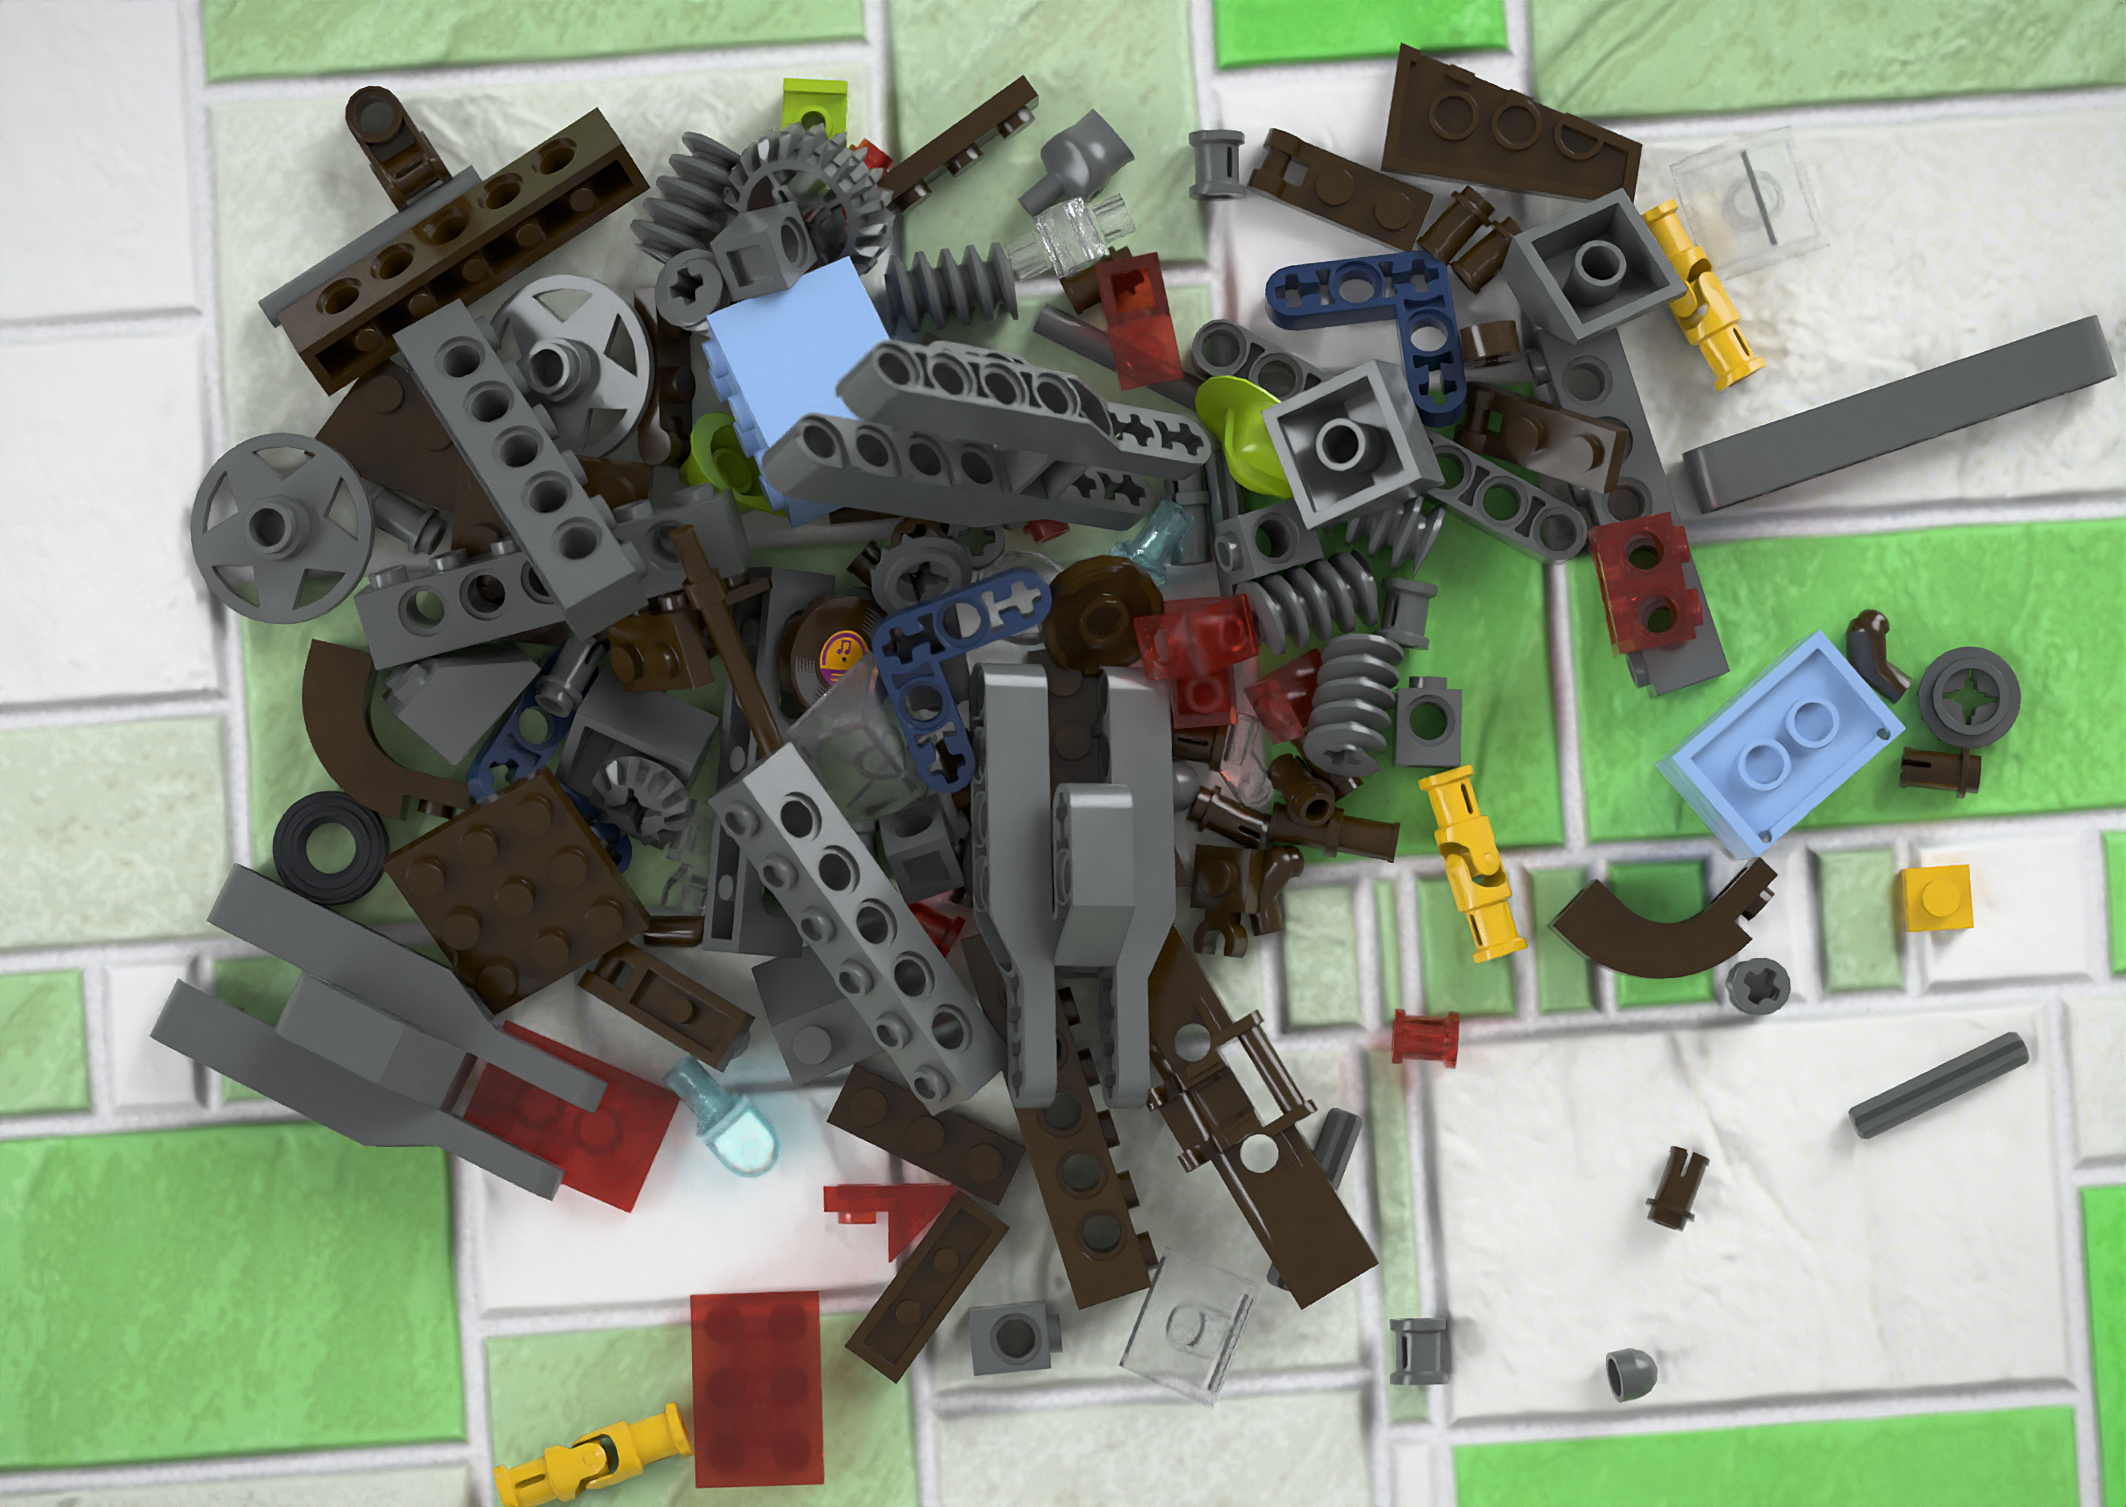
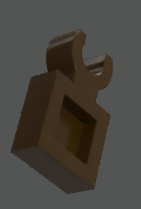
M1196 844L1190 908L1206 909L1205 920L1199 924L1194 933L1193 946L1195 953L1215 955L1216 940L1219 934L1222 933L1225 938L1224 956L1237 958L1245 956L1248 947V937L1246 930L1241 925V914H1258L1263 850Z

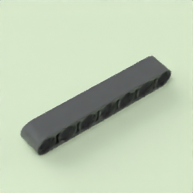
M2093 315L1708 443L1683 453L1682 457L1701 513L1704 515L2113 378L2118 374L2098 316Z
M1226 319L1212 320L1204 324L1196 333L1192 344V365L1197 374L1206 381L1211 377L1228 375L1246 379L1259 386L1258 375L1264 369L1272 366L1284 368L1290 373L1294 388L1288 395L1277 398L1281 402L1334 378L1329 373L1241 325ZM1214 336L1227 337L1237 347L1238 358L1227 367L1213 366L1206 361L1202 354L1203 344ZM1424 426L1435 457L1451 459L1457 464L1461 475L1457 487L1451 490L1434 488L1423 493L1424 500L1435 506L1438 504L1444 505L1446 512L1537 562L1549 566L1561 565L1571 560L1584 547L1588 535L1587 524L1582 514L1574 507ZM1492 488H1502L1509 491L1516 501L1514 517L1504 521L1490 517L1483 507L1485 492ZM1557 518L1563 520L1572 531V541L1568 549L1556 552L1543 545L1539 529L1544 520Z

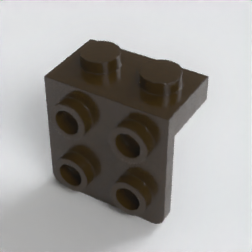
M746 570L745 573L723 578L729 592L728 596L724 599L727 606L773 588L770 574L749 575ZM684 589L647 598L648 605L605 628L612 649L610 656L611 664L617 677L622 681L625 692L694 690L715 681L696 620L703 617L700 609L692 608Z

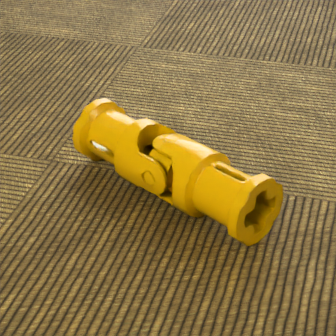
M1671 199L1643 213L1641 217L1688 289L1686 296L1669 303V306L1689 344L1700 348L1716 377L1713 385L1717 393L1760 371L1766 367V363L1762 357H1755L1737 325L1741 319L1739 313L1721 282L1715 276L1712 265L1702 247L1693 246L1675 214L1678 210V205L1674 199ZM1708 305L1706 315H1700L1698 310Z
M1469 764L1418 780L1420 790L1427 791L1438 825V829L1434 832L1435 840L1445 863L1446 874L1457 910L1466 914L1476 951L1472 954L1476 964L1526 949L1528 944L1526 938L1519 937L1508 903V899L1513 894L1500 854L1494 842L1495 836L1489 817L1480 813L1470 781L1474 771L1472 765ZM1483 875L1480 885L1474 883L1471 878Z
M676 1401L665 1404V1411L631 1424L621 1420L584 1434L571 1444L572 1449L556 1444L545 1448L544 1456L509 1469L502 1464L494 1467L493 1472L498 1493L504 1507H536L557 1498L563 1503L579 1497L580 1493L585 1489H601L643 1474L644 1466L679 1453L684 1458L694 1455V1449ZM603 1438H612L617 1448L619 1466L614 1473H612L613 1459L610 1453L605 1450L601 1441Z

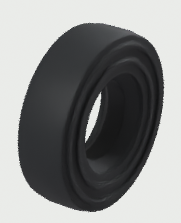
M320 791L299 799L283 814L274 833L273 859L282 881L299 896L319 905H343L363 897L379 882L385 871L382 867L386 856L389 855V838L386 827L376 811L364 806L348 793ZM327 823H337L347 828L352 834L356 845L355 855L350 865L344 870L332 874L316 869L309 861L306 850L307 841L311 833L317 827Z

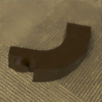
M312 638L302 683L303 716L311 745L331 778L346 793L364 806L382 815L406 821L412 797L420 799L418 812L449 820L456 816L458 809L467 810L476 805L477 800L471 795L467 784L410 770L396 762L383 749L376 737L371 718L372 698L380 671H376L371 653Z
M1761 857L1751 858L1700 912L1688 919L1675 923L1654 922L1635 914L1598 879H1593L1575 895L1547 927L1568 947L1587 961L1620 975L1647 979H1667L1693 975L1723 963L1753 940L1735 920L1742 915L1750 921L1767 905L1775 895L1768 885L1778 874Z

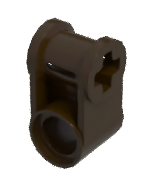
M366 86L357 90L349 98L345 108V120L349 130L371 162L369 164L370 168L399 212L408 208L407 200L440 180L446 184L454 179L425 133L419 131L405 107L390 90L381 86ZM376 102L390 105L393 110V120L385 131L378 134H370L363 131L361 115L369 105Z

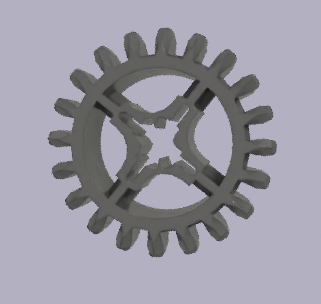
M798 121L795 124H789L783 131L778 127L767 131L757 143L752 142L741 153L740 162L732 168L728 177L734 187H730L726 191V196L723 200L734 208L729 214L726 225H729L740 213L774 206L773 196L777 205L796 201L818 258L804 274L849 256L860 277L862 274H867L877 264V258L889 245L891 237L887 231L893 226L896 215L885 207L892 201L891 197L894 191L877 186V182L882 178L884 168L869 169L863 162L866 159L868 147L856 149L854 152L846 147L847 131L837 133L830 140L823 123L813 125L806 131ZM842 205L844 207L848 223L846 222L844 215L842 213ZM847 225H848V234H847V232H846L845 229H844Z

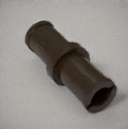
M1274 801L1268 842L1274 843L1276 841L1323 849V856L1336 858L1337 852L1394 863L1400 823L1344 815V808L1335 807L1329 820L1322 825L1309 827L1294 822L1287 813L1286 805Z

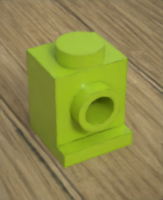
M783 78L782 131L789 124H795L798 121L802 124L807 117L817 115L826 122L825 130L828 139L831 140L837 133L846 131L848 139L850 98L848 81Z

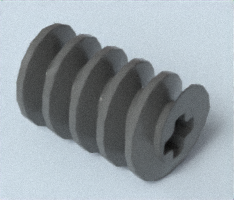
M690 131L683 134L682 142L692 153V156L678 153L670 156L669 164L680 176L679 178L663 175L659 176L656 180V186L667 199L662 200L650 197L646 198L643 202L644 209L654 221L649 222L637 219L633 220L630 224V229L641 241V244L634 243V245L664 265L682 251L692 249L709 251L697 235L700 231L714 234L721 232L722 228L710 215L712 209L727 212L734 210L733 207L723 201L725 198L723 191L725 187H734L728 177L732 168L740 162L741 156L703 134Z
M992 242L990 244L987 261L985 262L981 260L974 245L965 246L961 265H957L949 248L940 249L936 268L931 267L923 251L915 252L911 271H906L898 254L889 256L884 279L892 336L896 333L899 317L904 316L912 333L921 331L925 313L930 314L938 330L946 329L950 310H955L963 327L971 326L975 307L981 308L988 323H996L1000 304L1004 303L1013 320H1018L1011 258H1007L999 242Z
M701 249L682 251L671 258L660 271L655 285V304L660 315L670 324L695 332L698 335L706 336L708 339H710L706 316L743 301H732L714 253Z
M1421 494L1388 510L1345 521L1344 523L1347 524L1345 544L1352 546L1365 534L1370 536L1367 556L1373 559L1384 549L1390 547L1392 553L1389 568L1396 571L1411 559L1414 561L1413 579L1444 524L1446 507L1438 504L1425 516L1422 515L1424 496ZM1341 523L1324 527L1322 531L1329 534Z
M1352 549L1350 554L1343 551L1329 556L1327 561L1322 559L1308 562L1305 568L1298 566L1290 567L1284 570L1281 576L1275 573L1265 575L1260 578L1259 583L1251 580L1245 581L1237 586L1235 592V606L1244 637L1255 649L1260 648L1261 642L1265 641L1269 650L1275 656L1286 652V634H1288L1294 646L1301 649L1309 645L1308 627H1311L1315 636L1323 642L1332 638V620H1334L1342 633L1348 634L1355 630V612L1361 622L1367 627L1377 624L1379 617L1378 593L1371 568L1366 558L1360 551Z
M1364 633L1345 634L1331 639L1323 648L1321 655L1323 665L1319 669L1316 680L1319 687L1315 690L1312 704L1314 710L1311 711L1308 720L1310 732L1306 735L1303 749L1306 757L1315 766L1327 773L1343 777H1364L1380 771L1378 762L1372 757L1383 754L1386 749L1387 742L1381 734L1388 731L1391 719L1385 711L1392 709L1395 704L1396 697L1390 689L1396 687L1399 682L1400 674L1395 666L1400 665L1404 657V651L1401 646L1392 640Z

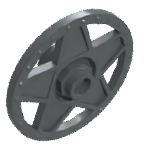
M577 275L548 276L535 280L516 291L498 309L490 325L501 343L509 323L511 324L522 358L515 362L530 389V393L524 396L530 408L541 403L547 411L559 434V438L552 441L559 452L562 453L570 448L577 455L606 457L618 449L633 434L650 402L654 383V354L645 324L636 309L623 295L609 285L592 278ZM564 289L592 293L565 321L538 298L543 294ZM621 318L634 343L637 374L609 356ZM593 409L627 410L624 417L606 437L584 449Z
M270 433L248 439L227 451L217 460L203 479L191 514V543L196 564L205 582L213 593L232 610L252 620L269 624L307 622L327 614L339 606L361 581L371 559L374 546L375 517L373 505L365 483L357 470L333 447L312 437L299 434ZM291 447L309 451L315 454V456L284 479L256 452L265 449ZM227 475L238 512L207 531L212 500ZM343 480L356 506L358 539L328 517ZM216 566H252L260 607L238 595L220 575ZM309 569L346 573L342 580L323 598L297 609Z

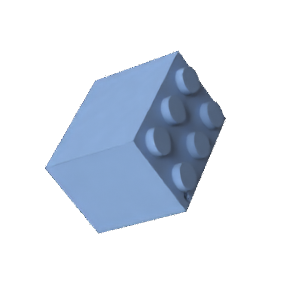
M849 256L802 275L788 290L748 298L706 316L711 340L702 343V347L710 365L707 373L712 387L721 404L729 402L736 420L732 425L747 458L755 456L762 474L758 476V480L769 507L773 512L783 508L792 528L844 506L794 499L781 494L772 487L763 473L761 459L764 453L806 413H821L860 420L844 405L841 396L836 398L835 387L838 380L875 344L882 340H890Z
M1818 630L1793 643L1654 765L1734 858L1739 861L1759 857L1906 728L1822 631ZM1769 835V841L1763 843L1762 840Z

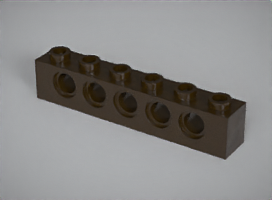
M596 107L276 316L296 352L328 397H330L399 352L392 336L393 334L459 298L467 308L651 187L599 108Z
M981 934L963 938L960 940L982 1011L1007 1045L1005 982ZM1055 983L1056 1037L1062 1046L1061 1054L1057 1059L1056 1093L1065 1092L1076 1097L1081 1105L1080 1116L1075 1123L1068 1127H1056L1047 1121L1043 1108H1015L1014 1106L1013 1108L1078 1310L1152 1287L1148 1271L1160 1266L1149 1232L1145 1231L1136 1234L1128 1211L1140 1206L1129 1169L1116 1173L1109 1152L1110 1148L1121 1144L1109 1108L1097 1112L1089 1088L1099 1085L1101 1082L1090 1048L1077 1051L1070 1026L1081 1023L1070 986L1057 990ZM1006 1065L1002 1069V1073L1009 1092L1008 1065ZM1088 1154L1098 1161L1101 1167L1100 1176L1093 1185L1087 1188H1076L1065 1180L1063 1175L1064 1165L1074 1155ZM1098 1215H1106L1113 1218L1120 1227L1118 1240L1111 1247L1105 1249H1097L1090 1246L1083 1237V1228L1087 1221Z

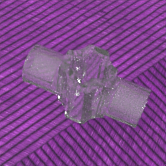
M1120 193L1088 207L1085 206L1082 197L1059 203L1033 217L1032 222L1036 230L1003 244L1008 258L1011 259L1012 267L1019 282L1051 268L1054 269L1059 279L1107 256L1104 245L1135 232L1136 228Z

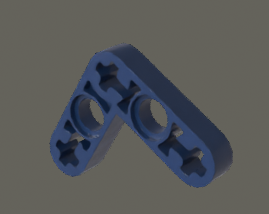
M1410 251L1291 265L1278 269L1270 276L1265 287V310L1268 318L1277 327L1284 330L1301 331L1395 319L1403 375L1422 424L1430 428H1443L1452 425L1461 418L1465 410L1467 384L1449 273L1443 261L1440 262L1427 251ZM1423 275L1425 282L1428 284V291L1416 292L1414 284L1411 283V276ZM1384 277H1392L1391 289H1393V297L1385 298ZM1362 279L1368 282L1375 292L1367 301L1352 303L1345 300L1338 290L1346 281ZM1328 284L1329 305H1321L1320 285ZM1287 290H1298V295L1302 298L1301 306L1289 307V302L1285 298ZM1433 327L1440 330L1447 340L1437 350L1423 351L1418 349L1410 338L1420 328ZM1440 370L1441 390L1444 395H1447L1446 403L1441 405L1434 404L1432 397L1428 395L1429 372Z
M1021 566L1005 570L893 612L882 618L874 628L872 649L875 661L919 775L925 785L936 792L945 794L958 792L968 785L973 778L976 768L970 739L940 662L1041 623L1050 612L1052 598L1049 584L1044 576L1035 569ZM1023 581L1027 590L1039 589L1041 595L1032 599L1033 610L1031 612L1022 614L1017 605L1009 606L998 611L999 617L1004 623L991 627L989 609L980 594L993 591L994 604L1012 596L1011 585L1015 582ZM954 604H970L980 614L979 627L972 635L963 638L954 637L944 628L942 622L944 613ZM929 613L932 614L934 633L943 645L942 647L931 650L930 640L927 637L911 645L912 656L909 658L901 659L897 651L885 652L882 646L891 641V629L901 627L905 635L916 634L925 630L924 623L919 617ZM917 686L933 687L942 697L941 710L931 719H916L905 708L906 696ZM948 722H952L955 730L942 731L944 741L951 755L962 753L965 759L960 760L956 764L957 775L946 778L942 769L931 771L928 765L936 761V749L931 736L922 743H918L915 734L934 733Z
M563 647L545 653L536 664L541 668V671L509 705L472 761L467 772V785L471 795L478 803L500 791H494L491 788L494 776L488 771L489 768L492 769L505 765L508 768L505 779L509 784H512L543 765H547L571 728L577 710H572L567 717H559L543 709L535 700V695L538 691L535 684L538 677L548 675ZM598 666L581 693L583 699L599 674ZM526 709H534L540 712L547 722V735L540 744H532L526 741L520 733L519 719ZM559 782L599 841L605 840L608 843L605 850L623 874L628 869L632 859V845L628 835L620 839V828L614 823H601V813Z

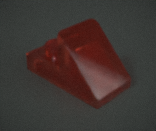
M1153 252L1094 265L1104 330L1108 332L1120 392L1183 379L1184 374L1158 253Z
M825 1184L823 1186L824 1212H838V1224H875L876 1212H888V1262L891 1263L953 1198L954 1184Z

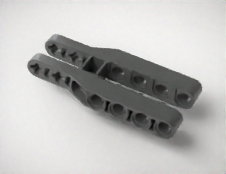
M882 340L875 344L838 380L835 387L836 398L841 396L844 405L860 420L821 413H806L764 453L761 462L763 473L772 487L781 494L794 499L975 528L1048 519L1115 531H1128L1146 516L1154 505L1151 488L1141 475L1175 481L1186 480L1209 460L1211 444L1202 428L1188 417L1107 402L1075 374L1030 366L1021 355L948 341H935L926 347L894 340ZM1170 442V444L1166 448H1162L1164 445ZM1113 493V495L1109 499H1105L1107 496Z
M976 663L973 666L969 682L970 744L976 763L975 772L971 779L974 922L1006 984L1008 1085L1011 1102L1015 1108H1050L1055 1099L1057 1056L1054 972L1098 973L1101 1089L1106 1106L1111 1109H1142L1147 1102L1150 1089L1148 977L1176 917L1171 701L1169 678L1164 668L1099 666V669L1103 670V674L1099 677L1097 691L1098 722L1092 724V737H1098L1099 783H1060L1056 789L1053 802L1055 913L1053 914L1048 687L1045 669L1040 664Z
M234 863L206 921L314 976L304 972L301 973L275 1027L244 1013L245 1008L206 994L178 978L149 1036L159 1043L364 1146H438L530 1193L553 1201L567 1171L551 1161L453 1113L452 1110L478 1057L592 1113H596L610 1084L505 1031L473 988L467 987L456 970L325 905L315 904L271 878L243 865Z

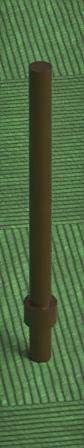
M688 524L678 527L669 533V537L687 577L682 585L692 608L701 610L762 757L785 745V742L724 600L729 592L719 569L711 568L694 526Z

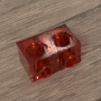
M1671 512L1596 526L1587 532L1613 658L1685 644L1697 639L1695 627L1703 626L1704 623L1702 606L1697 589H1686L1681 564L1690 562L1689 544L1684 526L1682 524L1673 526ZM1642 535L1654 542L1658 551V558L1653 568L1646 570L1638 569L1629 563L1625 555V546L1630 537ZM1656 598L1668 606L1671 613V621L1665 632H1650L1640 623L1638 610L1644 599Z

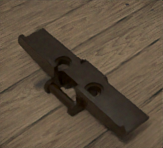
M1174 920L1148 977L1149 1054L1152 1063L1164 1082L1149 1089L1145 1105L1150 1112L1157 1109L1160 1111L1184 1151L1177 1158L1187 1174L1212 1161L1300 1309L1303 1310L1378 1265L1379 1261L1297 1125L1298 1122L1318 1111L1312 1099L1305 1101L1260 1026L1265 1020L1257 1009L1235 1022ZM1189 1024H1199L1205 1027L1211 1036L1207 1055L1196 1062L1183 1059L1177 1053L1175 1047V1038L1178 1032ZM1238 1040L1284 1114L1267 1125L1221 1050ZM1257 1134L1271 1138L1276 1143L1278 1149L1276 1164L1269 1171L1263 1173L1248 1169L1241 1157L1245 1141Z

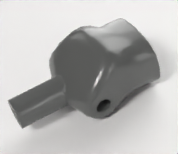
M1091 109L1075 125L1059 132L1042 147L1040 157L1048 174L1024 193L1018 201L1032 218H1036L1064 193L1082 203H1089L1101 194L1117 171L1135 160L1134 155L1103 117L1094 109Z

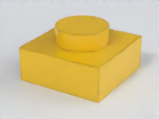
M1969 864L1901 869L1906 933L1974 928Z

